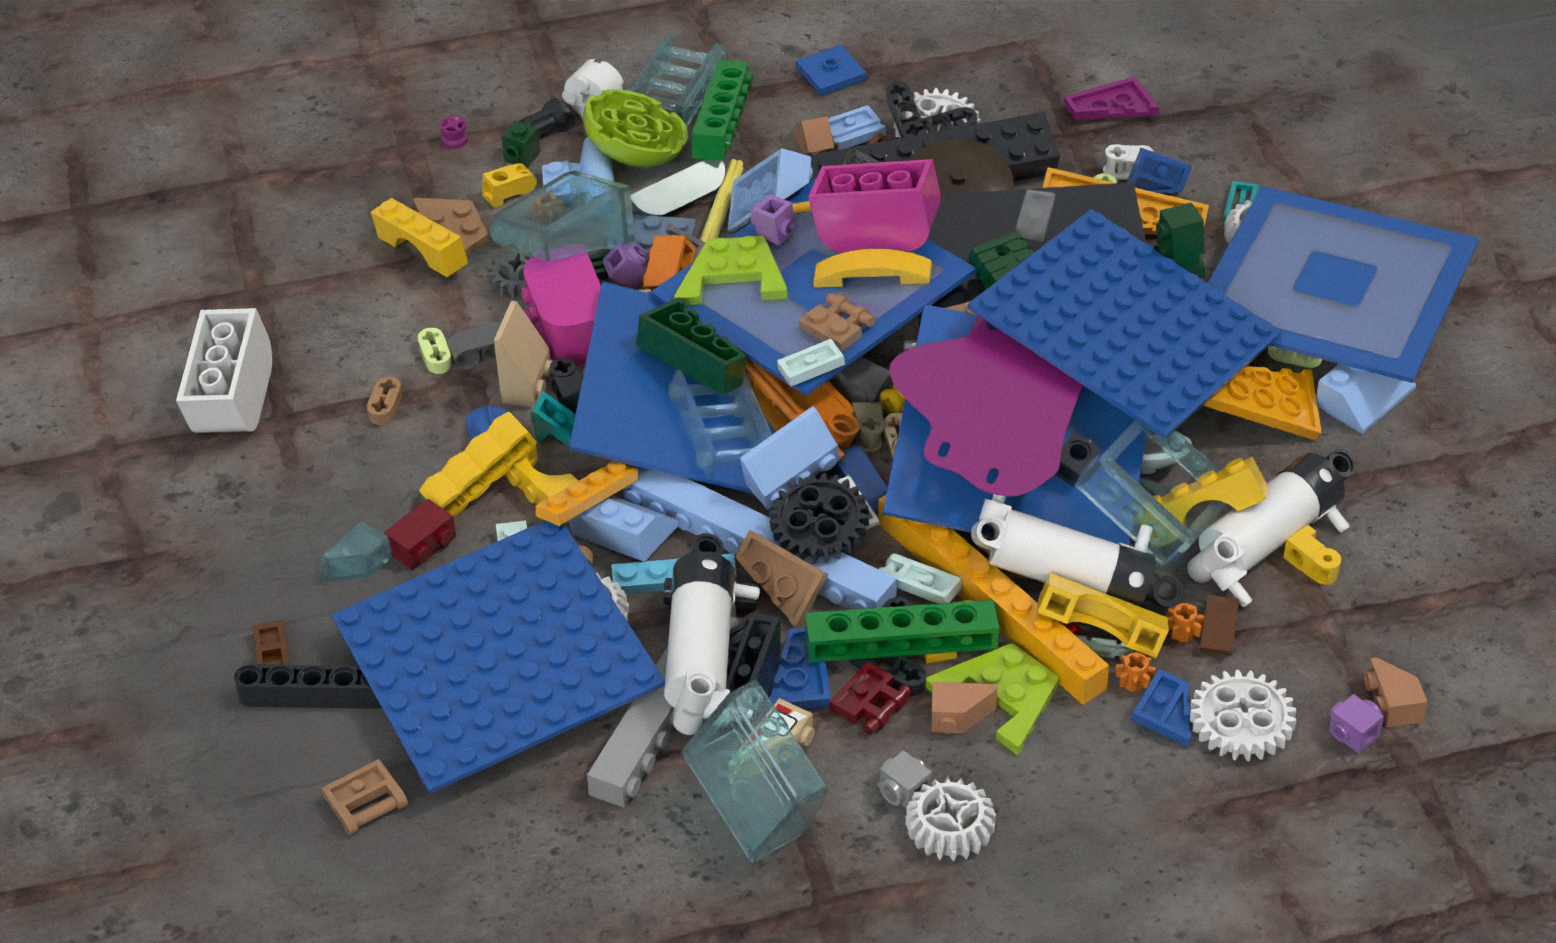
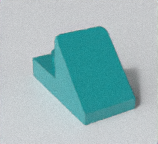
M544 391L539 394L530 412L537 441L540 443L551 433L569 446L576 414Z

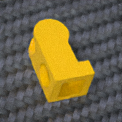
M524 164L508 165L482 174V196L493 208L503 206L504 199L517 194L526 195L535 188L537 179Z
M1307 524L1286 539L1283 558L1315 582L1324 585L1332 584L1338 578L1341 556L1337 551L1326 548L1316 540V530Z

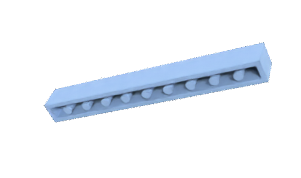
M635 466L634 468L638 469V480L623 488L624 500L678 519L680 523L678 527L680 529L687 530L697 536L703 533L717 536L722 541L724 549L731 554H737L749 530L779 545V541H774L769 517L685 477ZM841 551V559L838 560L832 554L829 555L828 563L824 561L823 556L818 557L815 564H813L811 556H807L805 559L808 563L829 574L818 594L829 599L834 604H839L848 609L880 608L889 599L897 597V578Z

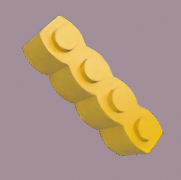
M507 412L497 417L486 432L474 437L465 451L451 457L442 471L427 478L419 492L426 500L430 499L455 518L467 507L469 502L481 496L492 482L505 475L514 462L524 458L535 447L537 442L510 412Z

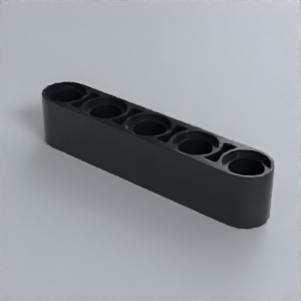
M249 664L238 668L234 674L238 698L243 705L249 707L381 708L359 666Z

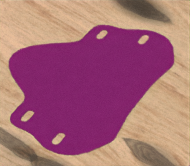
M977 315L971 332L965 337L921 345L897 355L890 363L889 374L893 384L904 398L925 416L931 424V432L923 450L927 461L938 467L960 474L980 490L1000 496H1019L1032 491L1057 473L1060 465L1064 435L1077 398L1083 387L1081 383L1000 329H989V322ZM943 442L950 444L946 457L938 456V450ZM995 468L999 471L995 483L989 484L986 481L990 469Z

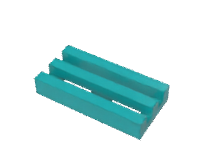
M1232 181L1223 215V222H1225L1232 209L1236 189H1242L1238 204L1244 205L1247 190L1252 191L1250 202L1253 203L1258 194L1259 185Z

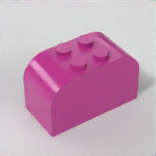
M933 159L822 166L808 197L819 238L828 248L838 253L862 249H892L905 252L915 250L926 242L941 203V194Z
M583 243L540 252L532 256L524 266L525 287L521 288L523 301L528 307L524 309V313L548 345L550 359L569 358L573 360L576 367L586 364L601 289L600 282Z

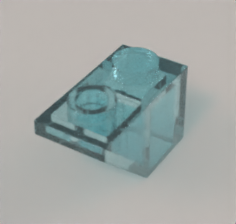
M360 522L320 558L324 579L331 582L373 576L392 558L389 536Z

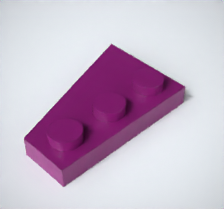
M1135 76L1064 96L1063 105L1075 120L1154 116L1159 114V106Z

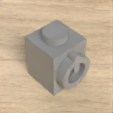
M902 750L894 758H889L884 762L880 769V782L877 783V786L889 803L894 806L901 804L906 808L908 802L912 800L913 793L920 792L923 784L932 787V771L920 759L913 758Z

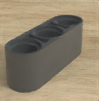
M502 321L460 331L449 338L448 347L458 368L470 369L496 362L494 338Z

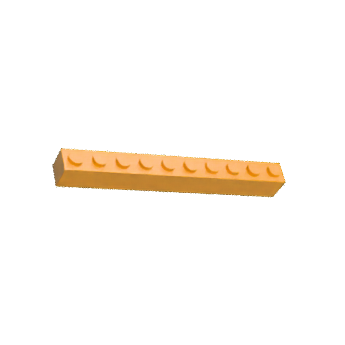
M886 495L878 499L879 525L923 564L962 578L963 588L957 593L962 599H972V601L994 600L999 631L1017 647L1060 676L1059 684L1082 705L1107 690L1109 664L1058 620L1037 613L1038 603L996 566L989 565V560L951 528L883 515Z

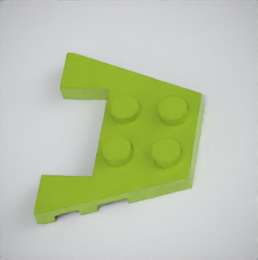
M745 236L707 240L675 293L674 299L680 297L685 302V306L702 305L704 285L761 281L762 301L788 299V291L765 237Z
M1010 643L928 676L926 678V688L932 692L933 682L997 684V705L1012 715L1013 718L996 731V740L1016 755H1019L1024 748V742L1028 735L1032 734L1037 719L1045 711L1058 688L1060 676L1015 644Z

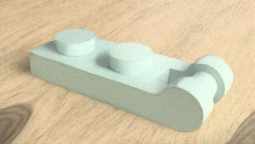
M891 554L885 561L886 566L878 569L897 578L898 589L937 604L950 603L963 588L962 578L898 554Z

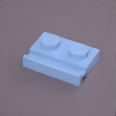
M868 105L828 118L833 143L837 145V150L870 141L878 132L883 136L886 135V126L880 123V119Z

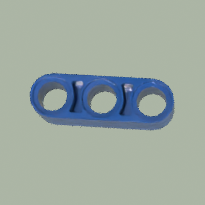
M859 445L842 450L846 456L831 468L834 476L838 475V479L850 476L855 485L858 486L861 494L865 496V500L875 515H878V499L887 494L888 487Z

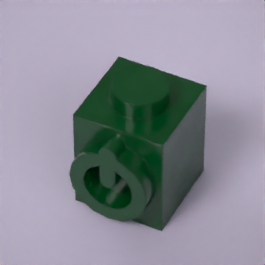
M514 121L501 136L504 161L513 164L521 163L528 168L540 154L539 140L541 135L538 127H534L530 122L524 124Z

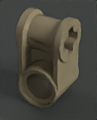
M852 402V415L858 420L860 425L855 437L856 445H859L867 455L877 454L881 451L883 443L881 436L884 430L882 402Z

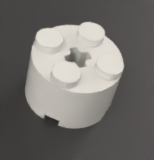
M590 59L565 83L562 98L581 115L582 119L585 104L592 94L598 96L601 95L602 90L609 89L623 90L621 85L624 81L621 75L607 62L597 63L593 62L595 59Z

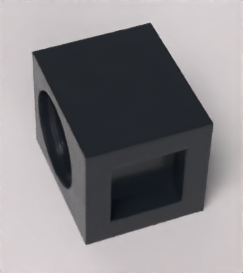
M1074 432L1062 447L1060 465L1055 475L1075 488L1094 465L1100 448L1088 437H1082ZM1071 456H1078L1082 460H1075Z

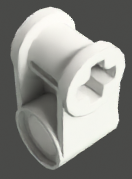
M1110 145L1105 151L1107 164L1103 167V174H1110L1116 180H1128L1140 148L1153 151V149L1146 145Z

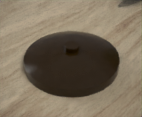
M957 138L937 141L921 149L910 160L933 159L940 194L1013 190V175L1005 159L991 147L974 140Z

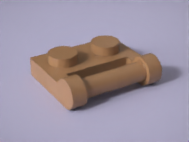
M380 759L321 788L324 799L341 821L344 830L349 836L358 832V827L395 808L401 810L408 806L405 794ZM386 793L390 795V797L353 816L350 811Z

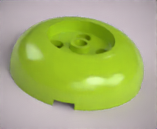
M619 89L602 90L601 95L594 96L592 94L584 107L583 124L591 142L605 155L623 164L644 168L665 165L679 156L688 139L687 127L675 112L669 114L660 108L661 102L640 93Z

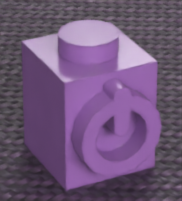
M771 194L762 202L757 203L751 212V222L755 225L757 236H764L767 241L774 244H782L797 229L792 202Z
M619 241L602 261L609 278L619 286L625 285L635 290L643 281V275L647 271L649 255L635 243L627 245Z
M1353 694L1346 701H1340L1332 708L1329 732L1339 742L1345 743L1359 754L1380 737L1384 716L1374 702L1366 699L1361 700Z

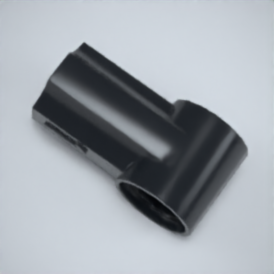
M553 98L544 104L541 111L522 118L518 122L524 124L530 122L534 127H538L540 135H543L555 129L559 132L568 131L574 125L576 117L561 100Z

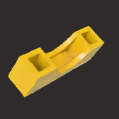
M391 198L371 211L378 238L393 247H397L406 240L410 241L424 256L429 267L445 277H449L468 264L462 238L459 235Z
M536 445L524 458L514 462L513 466L506 473L510 483L513 486H518L525 493L527 499L531 503L535 502L536 504L564 490L569 485L578 482L571 473L547 475L535 470L533 467L538 461Z
M1253 457L1244 461L1242 458H1238L1228 463L1226 468L1215 473L1214 470L1208 471L1192 484L1181 483L1175 486L1170 491L1171 493L1162 497L1154 495L1148 498L1143 503L1139 518L1143 525L1153 528L1150 538L1155 547H1158L1184 535L1187 525L1186 514L1194 505L1207 500H1217L1231 505L1239 512L1266 500L1269 487Z
M1051 572L1038 598L1037 613L1066 624L1082 622L1099 627L1116 636L1126 647L1157 658L1169 631L1167 617Z

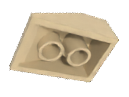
M511 301L494 338L501 401L504 404L533 408L539 394L542 391H546L548 377H552L549 367L553 360L550 359L548 345L516 301Z

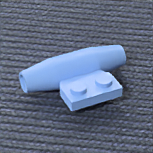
M589 137L583 142L580 163H569L567 160L542 165L544 192L555 194V201L562 200V203L573 201V198L584 194L593 215L605 216L611 211L615 190L612 159L601 152L591 142Z

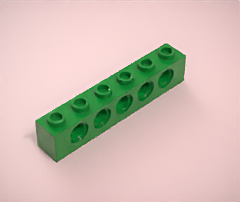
M717 61L692 131V158L724 160L727 150L732 149L733 137H736L737 125H740L741 112H744L745 100H748L749 88H752L753 72H749V62Z
M976 600L970 602L805 613L804 636L808 662L810 663L993 650L998 647L1000 628L994 600Z

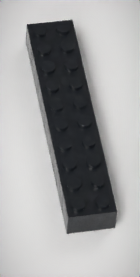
M1045 112L808 156L811 157L810 167L813 169L811 182L817 178L822 166L843 165L844 158L852 149H856L879 162L910 161L921 149L937 141L957 138L969 139L983 143L997 151L1009 165L1013 175V182L1046 176L1048 167L1057 169L1060 154Z

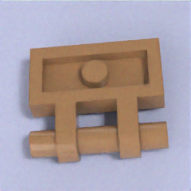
M830 293L825 300L830 305L828 309L818 304L798 320L801 330L822 342L832 339L840 352H843L862 337L861 326L865 324L868 327H872L875 324L876 318L869 314V310L861 305L855 306L850 303L848 298ZM843 314H847V315L850 316V317H848L847 319H845V318H843V317H841V316H842Z

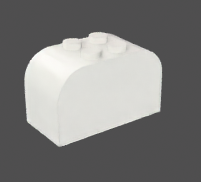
M256 308L200 311L176 399L192 432H251L256 429L272 369V350L269 336Z

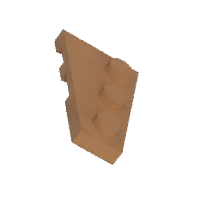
M749 530L735 558L756 583L761 585L767 592L772 602L789 618L788 621L794 628H800L805 619V613L809 612L829 574L758 533Z

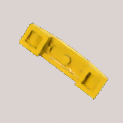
M892 249L849 251L831 256L817 263L813 285L814 288L843 287L844 278L900 276L901 285L930 284L932 262L930 259L914 253Z

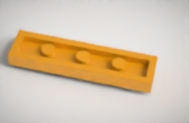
M611 461L606 466L590 473L585 478L535 506L536 517L560 526L637 481L638 469L622 462Z

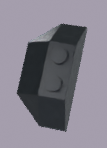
M750 613L744 618L742 623L730 630L726 689L730 690L729 703L752 707L753 713L749 720L726 716L725 722L706 719L710 727L742 731L760 719L780 665L781 620L779 617Z

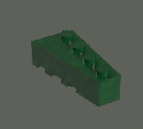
M1191 202L1160 210L1159 223L1156 224L1157 245L1154 246V250L1174 260L1176 264L1197 275L1199 278L1206 277L1205 266L1200 255L1205 253L1204 220Z
M680 297L639 315L636 346L645 350L648 354L657 357L669 364L670 367L681 371L691 377V379L700 382L722 396L741 387L743 384L746 355L726 337H718L715 334L716 329L710 323L704 325L699 320V314L694 309L687 310L685 302Z

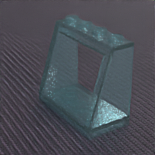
M576 170L562 174L491 216L490 234L494 243L544 261L635 241L630 186Z
M1135 420L1074 486L1135 542L1141 525L1152 527L1153 531L1146 552L1154 554L1156 561L1166 570L1194 543L1227 503L1213 500L1189 529L1186 528L1114 460L1143 431L1197 481L1204 473L1212 470L1216 473L1219 470L1176 430L1166 439H1163Z
M757 679L727 694L681 753L751 863L805 834L829 792V789Z

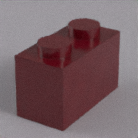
M427 499L384 532L387 553L409 569H415L456 537L453 515L430 499Z

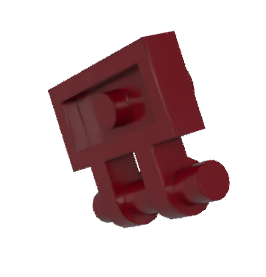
M867 662L829 700V709L854 724L862 716L867 718L868 721L863 725V729L867 734L872 735L877 729H882L889 722L888 717L894 711H899L904 707L906 699L911 695V690L906 685H901L898 690L891 687L893 685V676ZM880 698L886 701L880 708L874 705Z

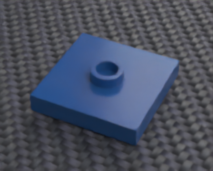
M842 45L796 60V68L820 96L866 80L865 70Z

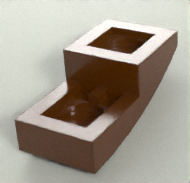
M1207 595L1200 646L1201 652L1232 656L1239 599Z
M278 620L252 625L257 664L290 665L284 621Z

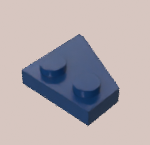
M1140 148L1127 183L1134 182L1135 188L1160 194L1165 192H1182L1192 166L1174 158Z
M1159 669L1133 711L1131 721L1188 747L1191 739V731H1189L1190 705L1188 704V682Z

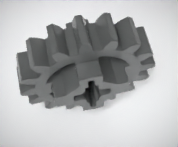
M521 248L519 252L509 249V254L505 255L500 252L499 259L492 258V265L487 266L488 283L492 285L493 291L500 290L503 297L510 293L513 299L517 295L521 294L522 296L521 288L525 287L524 266L535 255V251L531 250L525 253L524 248Z

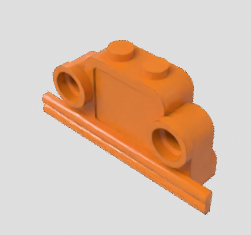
M746 357L745 371L747 373L740 393L777 432L814 406L838 445L840 459L837 462L844 459L846 455L842 450L851 447L860 425L858 420L852 415L853 407L849 401L838 392L829 380L809 395L805 396Z

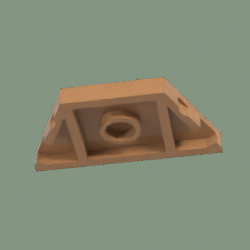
M413 199L416 212L462 238L466 257L489 242L488 233L472 200Z

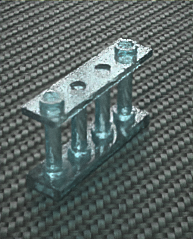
M668 32L664 39L658 42L656 51L627 91L640 93L661 102L660 108L675 112L687 127L703 103L717 61L726 60L725 45L715 43L711 51L706 54L673 47V33ZM673 57L702 65L700 68L691 69L668 62ZM662 72L692 80L690 83L683 85L658 79ZM651 88L682 96L675 101L649 95L648 92Z
M682 370L675 372L673 382L669 384V397L671 401L675 402L695 450L697 465L699 468H702L706 480L712 479L717 463L740 461V457L772 435L745 371L742 386L726 394L732 403L698 407L693 396L717 393L701 383L688 385ZM734 415L739 419L741 425L706 429L702 418ZM744 437L745 440H748L751 448L715 451L711 440Z

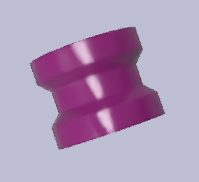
M448 116L441 120V140L445 147L457 149L463 147L468 142L464 118Z

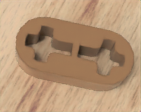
M384 377L376 382L367 403L368 418L371 423L385 425L390 423L395 417L402 399L401 383L397 378Z

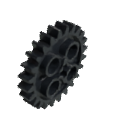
M812 473L807 482L798 477L799 485L795 486L787 483L788 492L779 490V500H773V509L769 510V523L774 541H779L780 547L788 548V551L794 555L799 553L801 559L805 560L807 556H811L812 562L815 564L818 557L823 556L824 561L828 563L829 555L833 554L839 560L841 559L840 551L844 550L851 554V544L860 546V536L867 535L866 526H869V509L865 502V496L859 495L858 486L850 488L848 479L840 484L838 475H835L830 481L827 480L826 473H823L820 480H816Z

